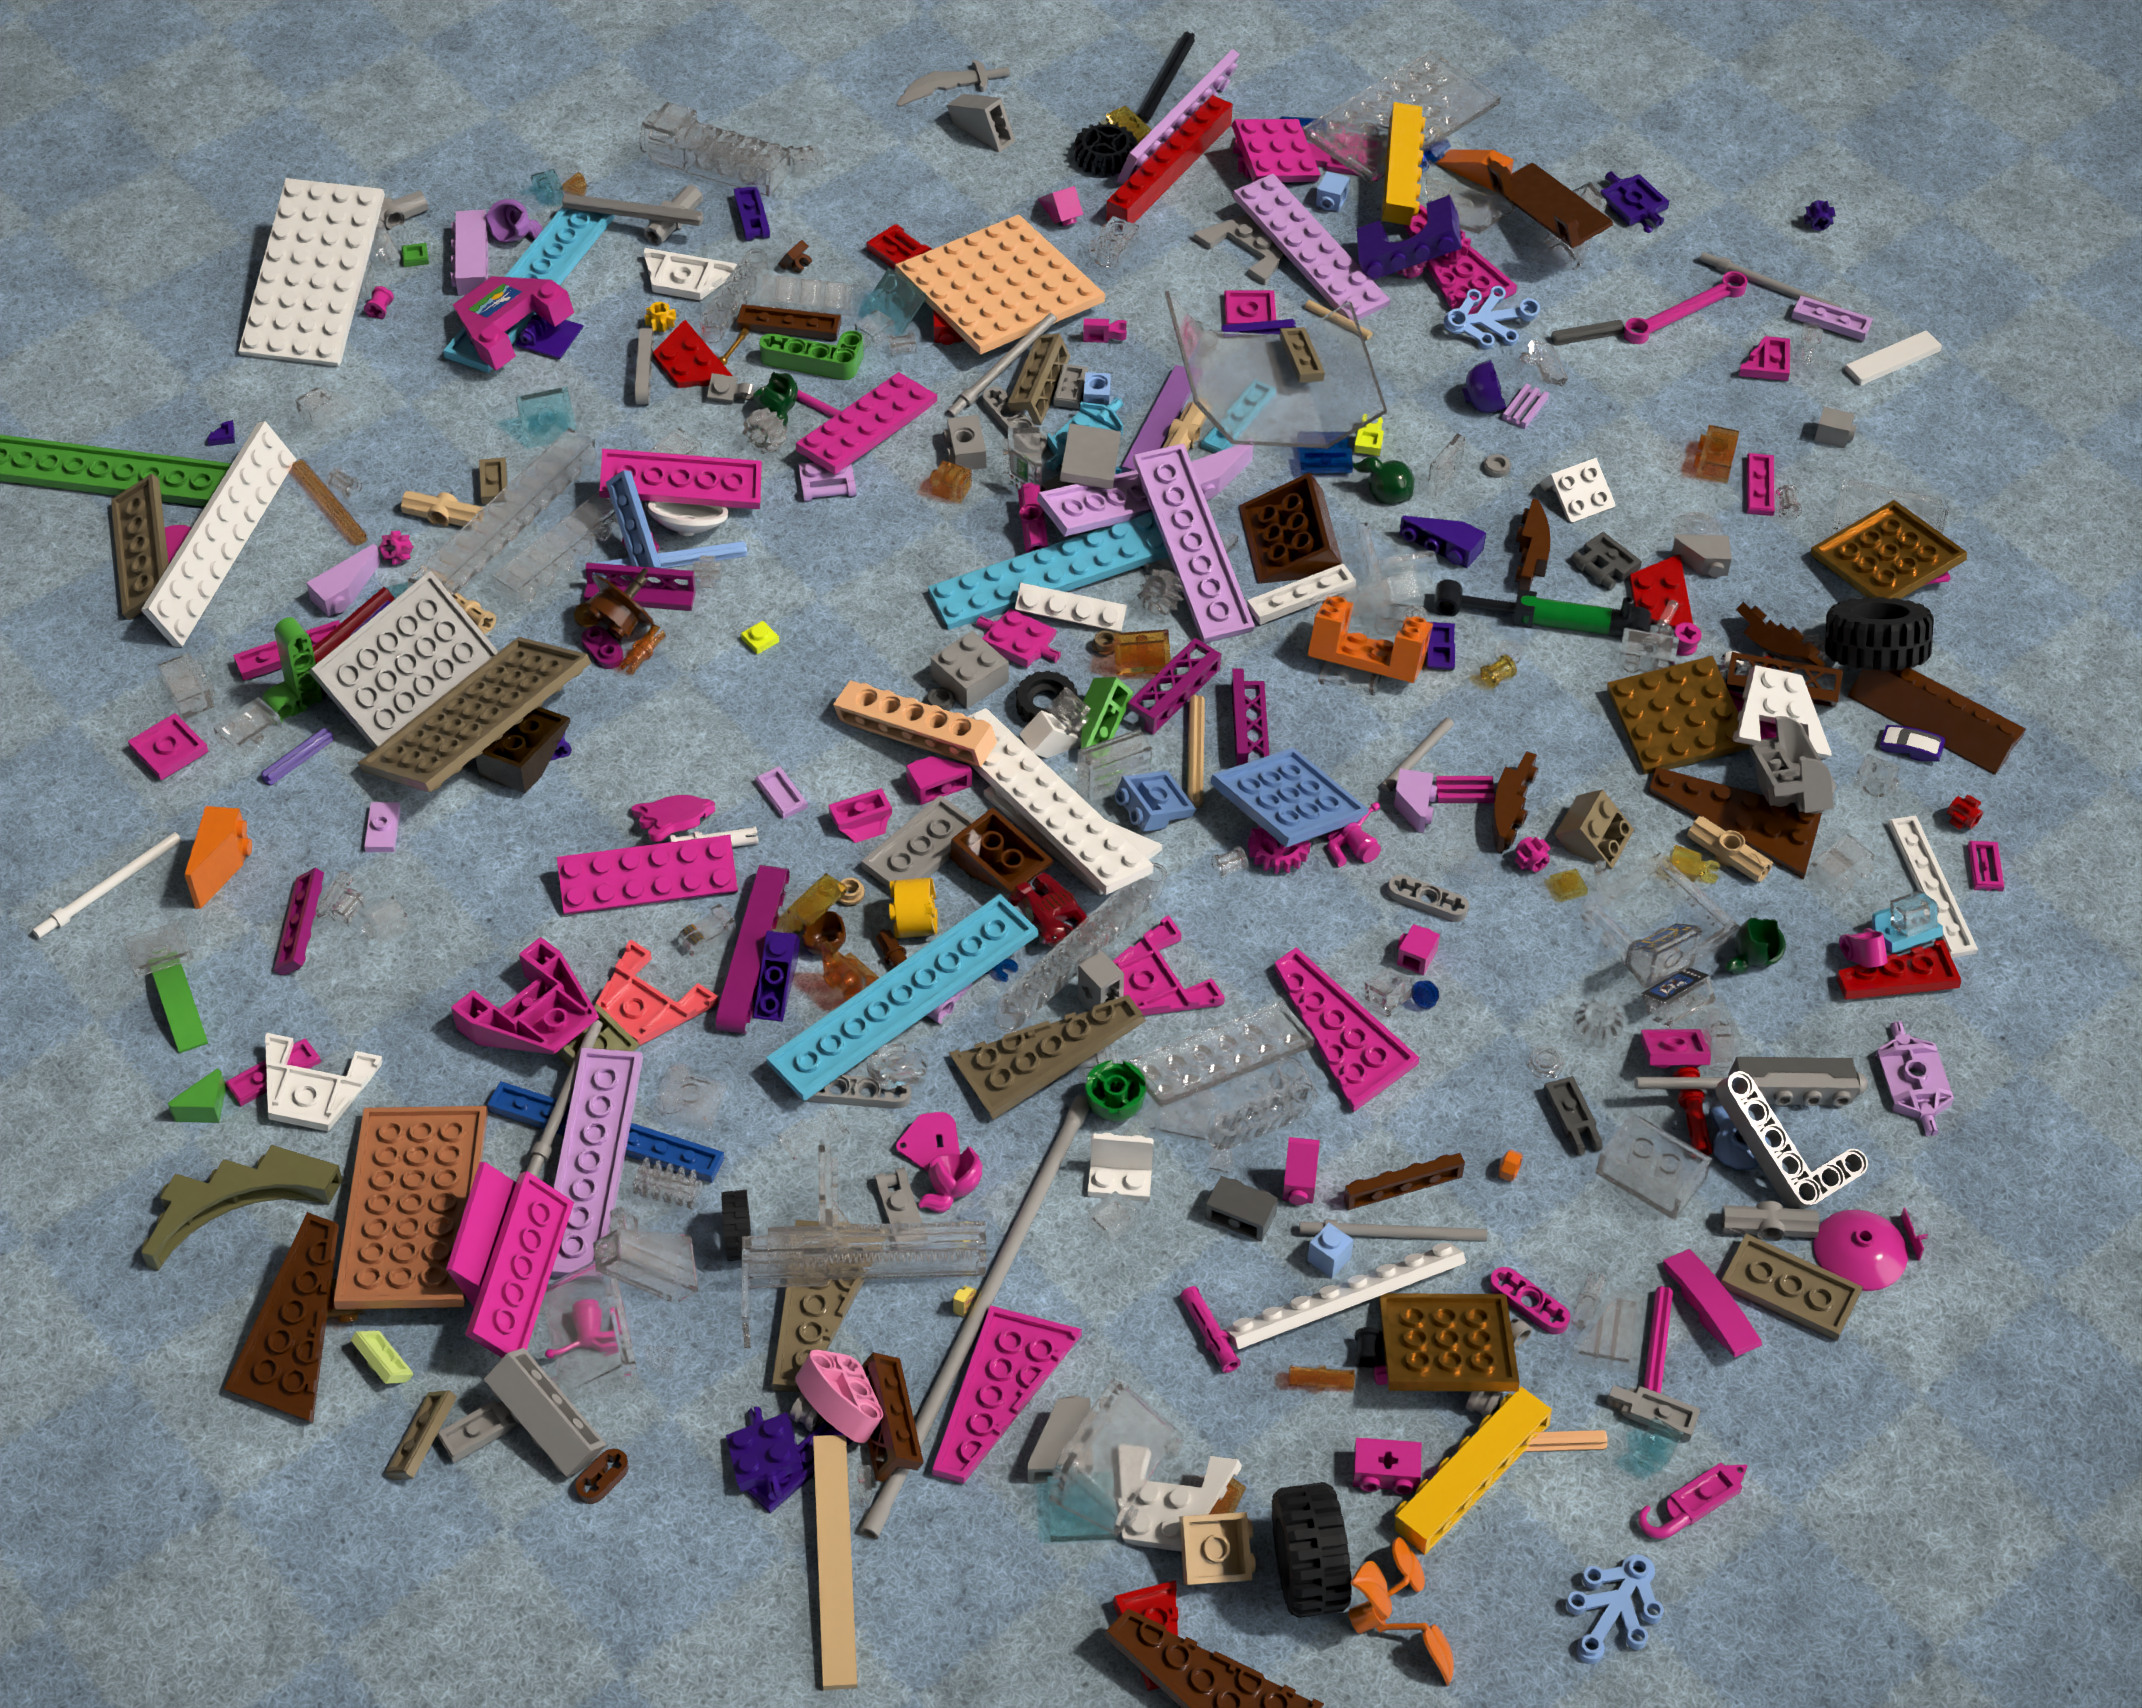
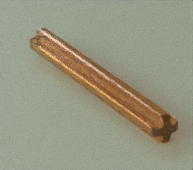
M299 459L297 462H293V472L351 541L357 546L367 542L368 538L365 531L305 460Z

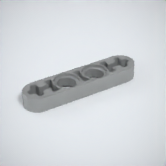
M653 328L639 329L635 380L636 405L650 404L651 361H653L654 349Z
M987 388L983 392L985 408L1028 456H1043L1047 451L1046 437L1022 410H1010L1007 404L1010 396L1002 388ZM1010 412L1013 413L1014 416L1003 417L1002 414ZM1018 428H1025L1028 431L1025 433H1018L1015 430Z
M841 1075L824 1087V1093L818 1091L808 1098L806 1102L900 1109L910 1103L911 1087L906 1081L900 1079ZM835 1085H841L846 1089L840 1095H834L829 1090ZM864 1088H873L876 1091L871 1097L860 1095V1091ZM881 1088H885L884 1097H881ZM896 1090L902 1091L900 1098H894Z

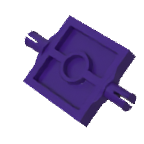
M1613 171L1605 175V179L1612 185L1601 190L1599 198L1630 226L1644 219H1649L1656 227L1664 223V218L1658 213L1668 209L1669 201L1640 174L1624 179L1619 178Z
M754 1407L755 1414L752 1408H750L748 1415L751 1425L726 1435L737 1484L741 1492L757 1486H766L769 1499L776 1500L775 1493L778 1499L783 1495L779 1481L787 1475L803 1469L792 1422L787 1412L763 1420L760 1407Z

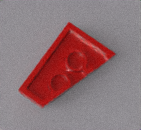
M1176 1580L1114 1596L1112 1603L1118 1618L1127 1609H1130L1165 1626L1166 1631L1178 1636L1177 1621L1179 1616L1178 1607H1176ZM1140 1670L1148 1691L1158 1689L1159 1687Z

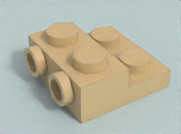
M1247 1512L1179 1516L1184 1585L1252 1580V1573L1255 1572L1256 1563L1254 1554L1250 1553L1249 1539L1253 1537V1525L1251 1519H1248Z

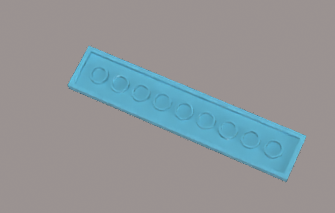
M562 206L504 277L552 279L558 285H561L613 221L614 215L565 209ZM532 311L505 331L509 336L511 344L518 338L521 331L527 327L528 321L531 320L533 315L537 314L536 312ZM464 327L461 328L443 350L444 358L487 373L493 369L480 359Z
M1151 511L1130 521L1110 525L928 586V593L947 629L950 630L977 622L981 615L985 618H990L1005 613L1010 608L1015 609L1020 583L1067 592L1167 558L1169 554Z
M999 894L767 1056V1064L803 1101H806L1038 936V929Z

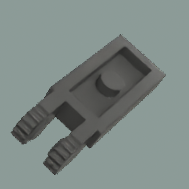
M1571 1076L1545 1083L1543 1090L1566 1137H1569L1576 1155L1581 1156L1585 1153V1146L1580 1136L1582 1133H1587L1594 1152L1602 1150V1139L1596 1128V1121L1574 1077Z

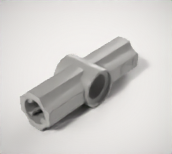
M689 184L671 202L665 200L660 206L694 210L703 201V194L696 186ZM653 220L644 229V236L650 242L658 245L663 243L676 228L681 230L682 228L680 227L683 224Z
M419 190L396 200L388 197L384 198L376 230L383 227L391 230L396 225H403L406 218L429 210L424 194Z
M1776 1201L1760 1202L1755 1207L1723 1205L1721 1210V1227L1723 1233H1747L1749 1235H1757V1238L1763 1240V1238H1774V1241H1779L1784 1236L1817 1238L1819 1233V1212L1812 1209L1783 1208Z

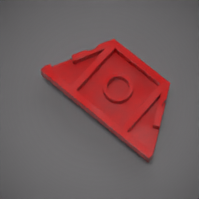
M687 320L682 321L653 351L655 361L678 388L709 386L712 373L733 376Z
M1675 555L1630 574L1629 582L1634 607L1648 609L1652 614L1651 623L1667 630L1670 628L1675 629L1677 625L1684 622L1693 624L1680 555Z

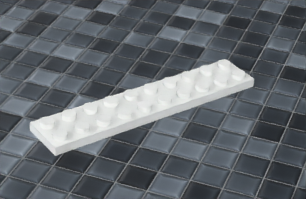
M266 421L256 424L141 609L172 646L183 647L296 461V458Z
M985 708L967 716L975 720H984L991 724L997 740L996 745L981 767L969 765L1105 895L1153 873V864L989 710Z

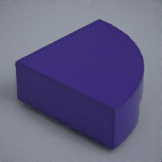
M233 420L220 424V428L209 434V446L235 443Z

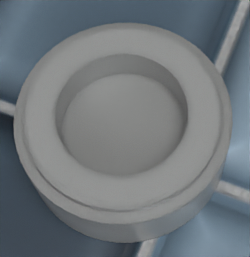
M1494 454L1486 458L1484 470L1489 476L1501 478L1510 472L1511 462L1507 457Z

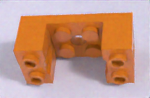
M1339 596L1326 598L1315 616L1307 656L1411 683L1415 682L1426 660L1433 623L1426 622L1422 617H1406L1403 622L1402 631H1398L1395 636L1394 644L1385 639L1374 640L1367 638L1362 633H1348L1354 603L1347 602L1345 598Z

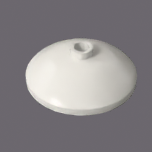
M655 501L648 503V513L654 520L668 529L678 531V534L683 536H693L694 533L708 531L721 525L728 518V509L721 506Z

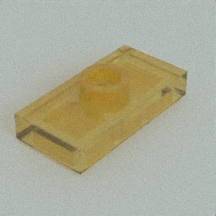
M1126 105L1106 114V121L1110 125L1118 123L1120 128L1125 126L1127 131H1133V136L1137 138L1138 144L1152 131Z

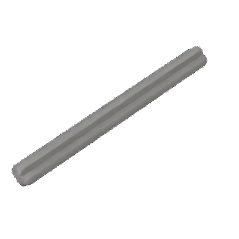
M564 194L562 198L565 209L701 226L704 219L703 213L696 210L574 194Z

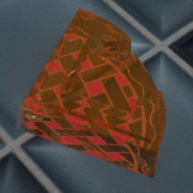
M577 172L562 184L563 190L570 194L585 196L587 192V183L580 172Z

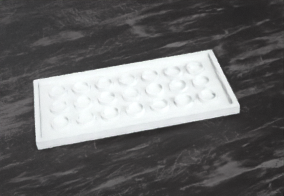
M285 179L238 350L240 355L340 366L385 196L383 189Z

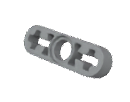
M1396 875L1389 881L1388 895L1396 902L1452 922H1460L1468 915L1469 902L1462 895L1406 875ZM1401 885L1406 887L1402 892L1397 890ZM1414 890H1417L1416 896L1412 897V894H1414ZM1423 895H1431L1436 901L1425 903L1421 900V897ZM1441 899L1445 900V903L1443 902V907H1440ZM1455 905L1460 906L1456 911L1451 910Z

